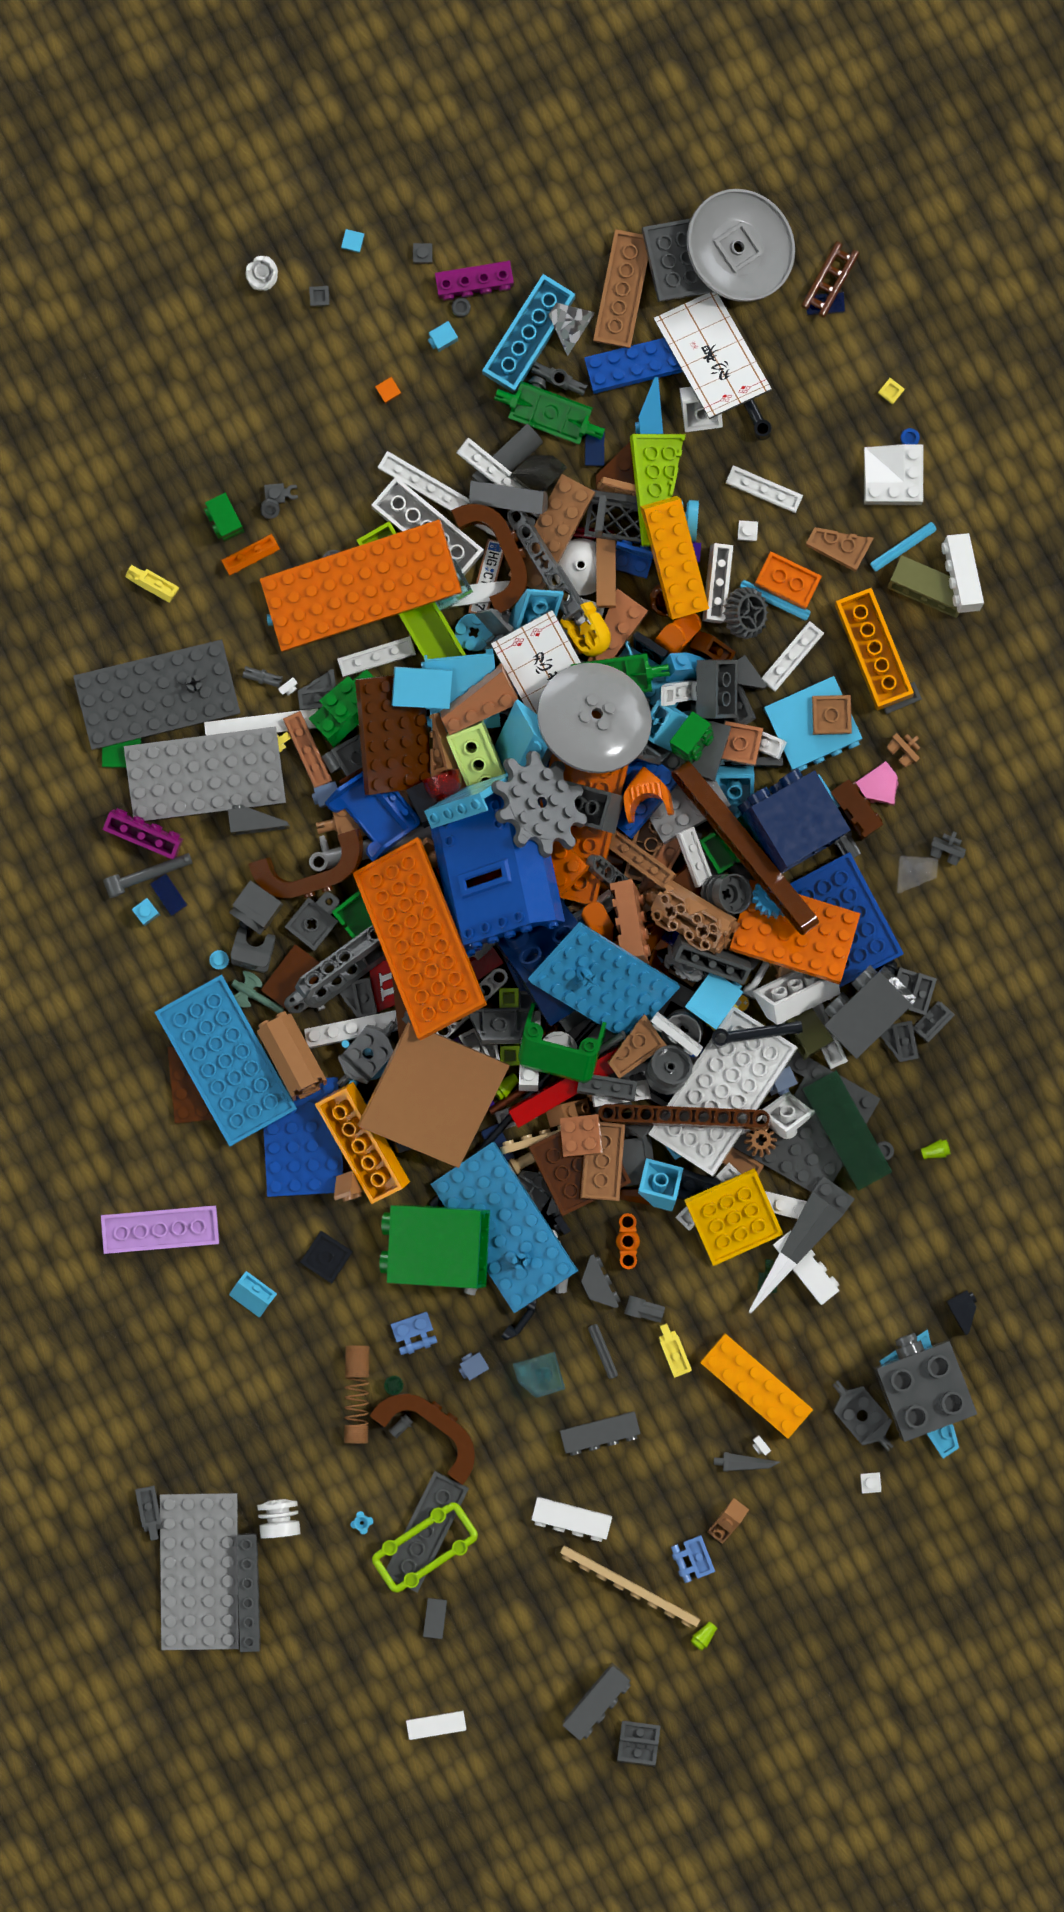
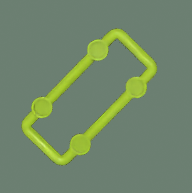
M449 1503L443 1508H434L431 1516L397 1539L385 1541L382 1549L373 1555L372 1562L392 1592L399 1593L407 1587H416L419 1579L453 1556L464 1555L467 1552L468 1546L477 1540L478 1533L461 1506L457 1503ZM454 1510L470 1536L465 1540H456L450 1550L416 1573H407L404 1581L396 1585L380 1559L385 1555H394L400 1545L434 1522H443L446 1514Z

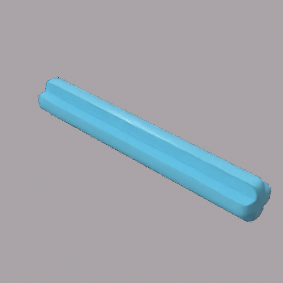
M930 522L872 561L870 564L872 569L878 571L934 533L937 530L936 526Z
M743 580L739 587L754 588L762 592L761 597L766 598L765 602L803 620L809 618L810 610H804L754 586V584Z

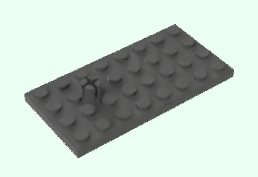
M222 639L73 676L91 750L241 714Z

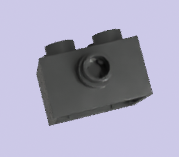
M915 1333L908 1334L895 1340L896 1346H898V1349H896L898 1359L874 1367L900 1439L904 1442L977 1415L950 1341L945 1340L924 1348L921 1340L917 1341Z

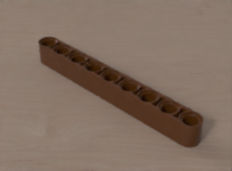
M604 1104L599 1109V1116L604 1122L628 1125L765 1130L770 1127L772 1122L770 1115L766 1111L751 1109ZM606 1110H613L612 1117L604 1118ZM626 1110L632 1111V1116L629 1119L623 1118V1113ZM645 1111H651V1117L648 1120L642 1119V1114ZM670 1112V1118L663 1121L661 1119L662 1113ZM684 1112L690 1114V1118L687 1121L680 1120V1116ZM703 1113L709 1114V1119L706 1122H700L699 1120L700 1115ZM722 1114L728 1115V1120L725 1123L719 1122V1116ZM740 1115H747L746 1123H738ZM764 1115L767 1117L766 1123L758 1124V1117Z

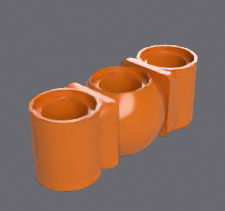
M626 1213L619 1219L620 1228L619 1234L616 1237V1246L620 1250L619 1261L621 1266L625 1269H632L637 1264L636 1250L640 1245V1237L636 1232V1218L634 1215ZM626 1216L633 1219V1225L629 1228L624 1227L622 1224V1220ZM625 1236L633 1238L632 1246L626 1247L623 1245L622 1240ZM631 1255L634 1263L631 1266L624 1265V1256Z

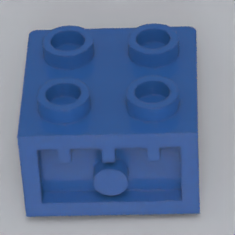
M627 540L617 541L616 570L647 579L653 560L651 548L642 547V545H640V548L632 546V542Z

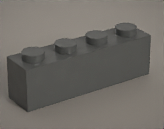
M682 934L678 935L671 949L674 961L743 985L752 970L748 957L725 949L720 954H713L708 950L700 951L688 944Z
M635 1411L560 1430L565 1452L570 1453V1456L581 1454V1450L588 1448L589 1451L600 1449V1445L605 1443L608 1446L619 1444L618 1440L626 1438V1441L638 1439L637 1435L641 1434Z

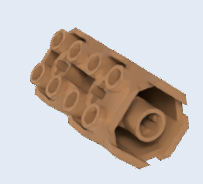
M673 880L664 885L663 888L666 890L663 893H658L651 907L652 913H650V916H652V919L658 926L668 932L677 931L684 936L688 944L700 951L708 950L713 954H720L723 948L726 950L730 946L732 941L730 937L732 933L737 931L740 923L736 922V918Z
M284 1011L277 1014L275 1019L260 1023L258 1025L260 1029L257 1031V1034L292 1100L295 1101L296 1097L304 1099L321 1089L320 1084L323 1083L325 1086L327 1080L292 1014H287Z

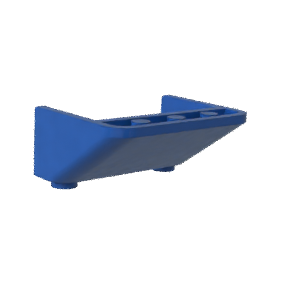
M363 772L337 788L325 801L327 807L334 813L345 809L371 840L372 843L367 846L366 853L372 862L416 829L420 823L418 815L398 791L365 795Z

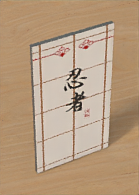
M717 293L704 294L654 318L656 325L709 419L772 391Z
M553 610L491 643L524 705L536 714L540 696L548 682L560 671L570 667L571 664L581 663Z

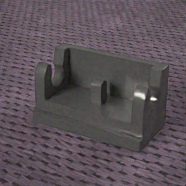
M938 1001L913 1027L914 1031L928 1043L955 1014L942 1002Z

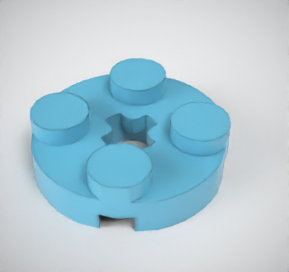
M475 614L463 616L455 627V636L461 647L472 652L482 651L487 645L486 641L493 636ZM471 628L479 630L477 633L478 637L469 636Z

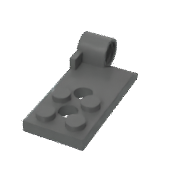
M360 733L322 756L331 774L342 769L345 776H348L362 768Z

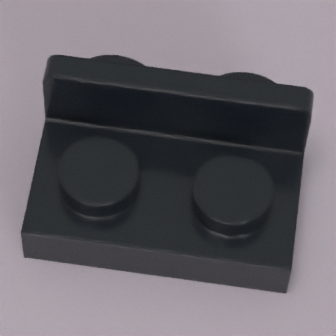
M684 1169L677 1198L685 1200L720 1184L721 1181Z

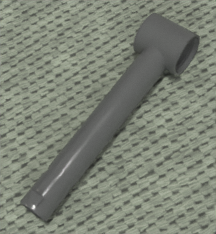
M189 853L121 878L119 874L105 878L103 882L109 898L124 894L127 887L193 863Z

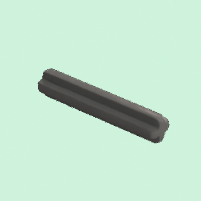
M597 1324L589 1326L588 1330L609 1379H613L618 1376V1373Z

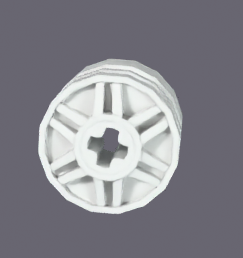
M279 1499L257 1505L258 1510L267 1511V1513L260 1514L258 1517L268 1521V1523L259 1525L260 1537L276 1538L301 1534L299 1521L290 1520V1516L298 1514V1510L289 1511V1507L298 1506L297 1501Z

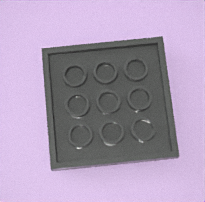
M691 218L642 228L658 302L714 292L702 282L690 262L687 250V231Z

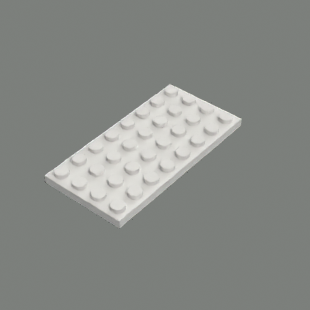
M733 1006L719 1028L733 1031L762 1027L764 1025ZM719 1033L716 1035L715 1040L718 1043H723L726 1040V1036ZM781 1036L731 1042L723 1048H718L713 1044L711 1038L695 1062L687 1082L681 1090L674 1094L667 1106L757 1110L798 1047ZM670 1112L662 1113L661 1119L663 1121L668 1120L671 1116ZM684 1112L680 1116L681 1121H687L690 1118L688 1112ZM701 1114L700 1122H706L709 1119V1114ZM727 1114L719 1116L720 1123L727 1122ZM740 1115L738 1123H746L747 1115ZM654 1125L649 1135L706 1173L714 1176L744 1129Z

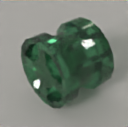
M390 1376L384 1383L386 1392L391 1395L399 1394L404 1387L402 1379L398 1376Z

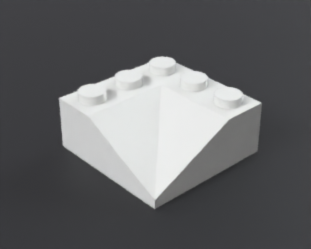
M903 444L864 447V505H922L923 445Z

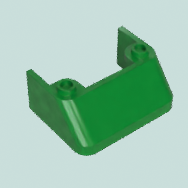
M531 1003L518 1054L520 1065L528 1069L581 1083L589 1082L594 1075L607 1023H602L598 1039L585 1038L581 1042L579 1050L542 1040L543 1029L539 1024L533 1022L535 1003Z

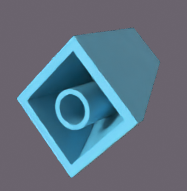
M709 973L685 1007L717 1030L742 995L743 991L740 990L742 986L735 981L729 982L723 977Z

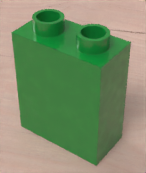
M404 1204L391 1205L390 1212H384L382 1216V1234L389 1235L388 1251L383 1250L381 1252L380 1272L387 1274V1283L476 1289L486 1287L490 1210Z

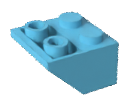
M657 700L651 710L652 724L648 740L672 752L670 740L688 716L672 705L661 706V700Z

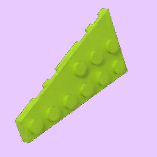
M632 434L630 436L642 547H650L640 506L673 496L679 469V458L682 454L681 449L686 434Z

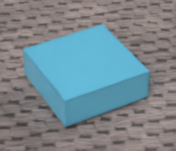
M346 229L341 249L360 253L364 233Z

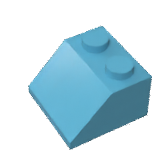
M646 1158L638 1193L653 1207L672 1211L677 1199L683 1168Z

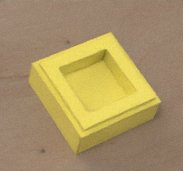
M889 378L878 394L893 405L905 389Z

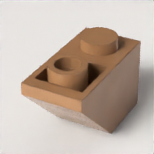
M585 1098L557 1105L548 1110L546 1114L551 1128L560 1125V1118L591 1115L588 1100Z
M353 1171L336 1176L335 1200L342 1199L345 1202L362 1196L361 1192H364Z
M733 1498L707 1533L723 1544L742 1522L749 1509Z

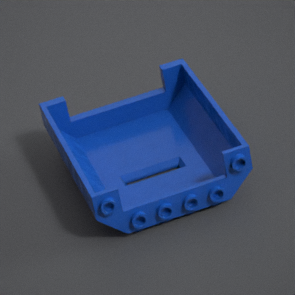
M495 793L484 798L488 811L433 829L430 826L445 901L468 957L482 950V944L497 943L500 938H512L518 932H530L533 930V927L539 925L547 927V929H554L559 927L558 924L565 922L551 856L547 858L542 857L539 853L538 845L532 840H529L522 848L514 844L513 837L516 832L514 825L509 822L501 824L495 818L496 811L504 807V800ZM501 869L502 877L467 888L466 880Z

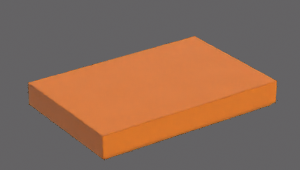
M770 551L754 586L806 610L822 576Z

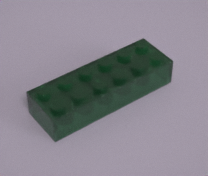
M837 1070L801 1089L857 1191L892 1173Z

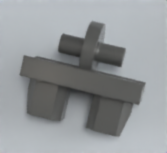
M953 831L951 836L944 833L942 839L934 836L930 855L940 859L944 850L950 853L947 862L956 866L960 859L964 858L966 849L960 847L962 840L955 838L957 832Z

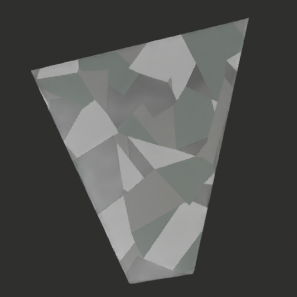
M556 303L550 311L549 317L568 356L595 312Z

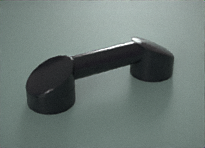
M537 1299L525 1306L527 1311L515 1328L509 1325L501 1338L507 1341L521 1333L535 1313Z

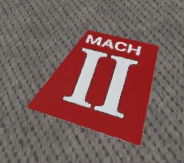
M385 960L370 970L378 1012L395 1005L392 974L388 962Z

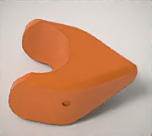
M694 613L677 618L663 628L656 637L655 643L666 649L668 655L680 653L701 629L700 617Z
M646 767L640 769L624 792V806L629 824L635 822V811L638 805L648 798L662 800L668 815H674L669 789Z
M592 902L586 905L581 914L585 925L613 942L614 924L604 906L599 902Z

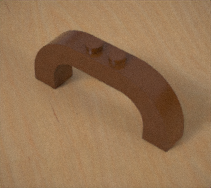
M467 504L451 510L460 530L479 524L487 526L495 534L511 570V580L503 591L489 598L493 608L498 610L501 615L510 612L526 591L528 583L527 570L523 561L526 556L522 547L518 549L516 545L518 538L515 531H510L506 521L497 511L485 505Z
M360 829L337 835L342 854L339 863L331 870L293 882L286 881L278 876L271 857L249 863L251 874L263 890L281 898H293L304 895V898L314 896V891L320 889L322 893L333 890V885L339 884L351 877L361 863L364 845Z
M408 1393L390 1396L377 1405L370 1414V1417L383 1427H386L391 1418L398 1412L410 1410L418 1413L448 1435L455 1442L458 1455L447 1474L463 1485L473 1469L475 1449L468 1432L456 1422L458 1420L456 1416L450 1412L445 1414L441 1411L443 1407L435 1401L431 1403L421 1396Z

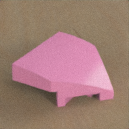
M885 761L858 780L856 784L863 796L870 800V803H888V805L894 806L896 790L899 784L898 776Z

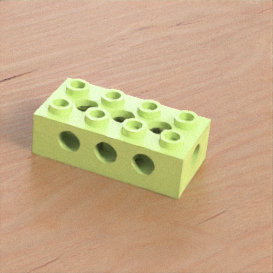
M484 720L454 734H447V741L466 786L482 782L484 777L491 779L506 774ZM473 742L476 744L477 748L470 749L468 748L467 743ZM481 760L483 761L484 766L478 767L475 765L474 761Z

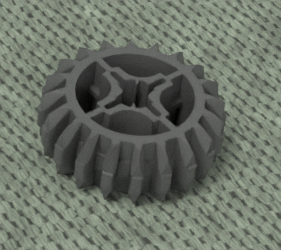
M737 588L734 592L729 593L730 597L726 598L727 604L723 605L725 612L722 614L726 617L724 622L728 623L726 628L730 629V634L738 638L749 639L757 637L758 634L762 633V629L766 628L765 622L768 621L766 615L769 613L766 611L768 604L764 603L766 598L761 597L762 592L754 588Z

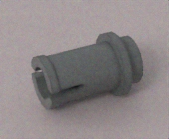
M406 1414L404 1416L401 1415V1419L389 1429V1432L396 1439L408 1427H412L413 1421Z

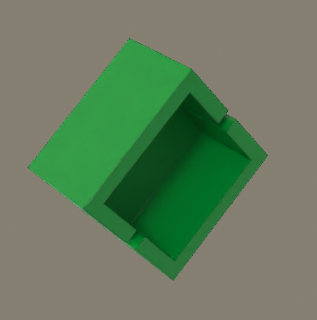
M226 492L205 502L207 507L204 508V511L210 522L214 520L215 525L212 527L218 539L222 538L225 542L245 532Z
M692 711L670 740L672 753L684 761H689L691 764L694 761L697 762L703 754L701 751L705 746L708 747L714 739L711 723Z
M714 832L700 840L701 847L717 874H722L732 868L734 861L736 865L740 863V860L719 835L716 836Z
M360 891L356 892L332 911L343 927L347 925L345 929L352 938H355L373 925Z

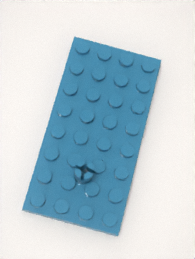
M581 922L572 929L528 978L533 985L602 1026V1023L606 1022V1029L614 1034L624 1031L626 1035L630 1033L643 1014L650 1021L656 1012L680 988L676 981Z
M223 975L214 978L155 1011L158 1020L229 1146L236 1144L297 1109Z
M495 1142L490 1143L462 1162L459 1168H453L431 1183V1186L445 1207L490 1210L487 1272L514 1313L578 1272V1269Z

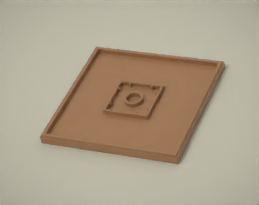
M408 1022L357 1125L459 1168L510 1065L437 1033L419 1040L412 1023Z

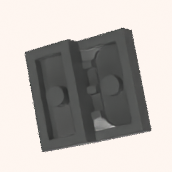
M897 967L898 971L895 977L917 998L907 1010L926 1015L937 979Z
M622 1721L617 1762L655 1767L661 1726Z

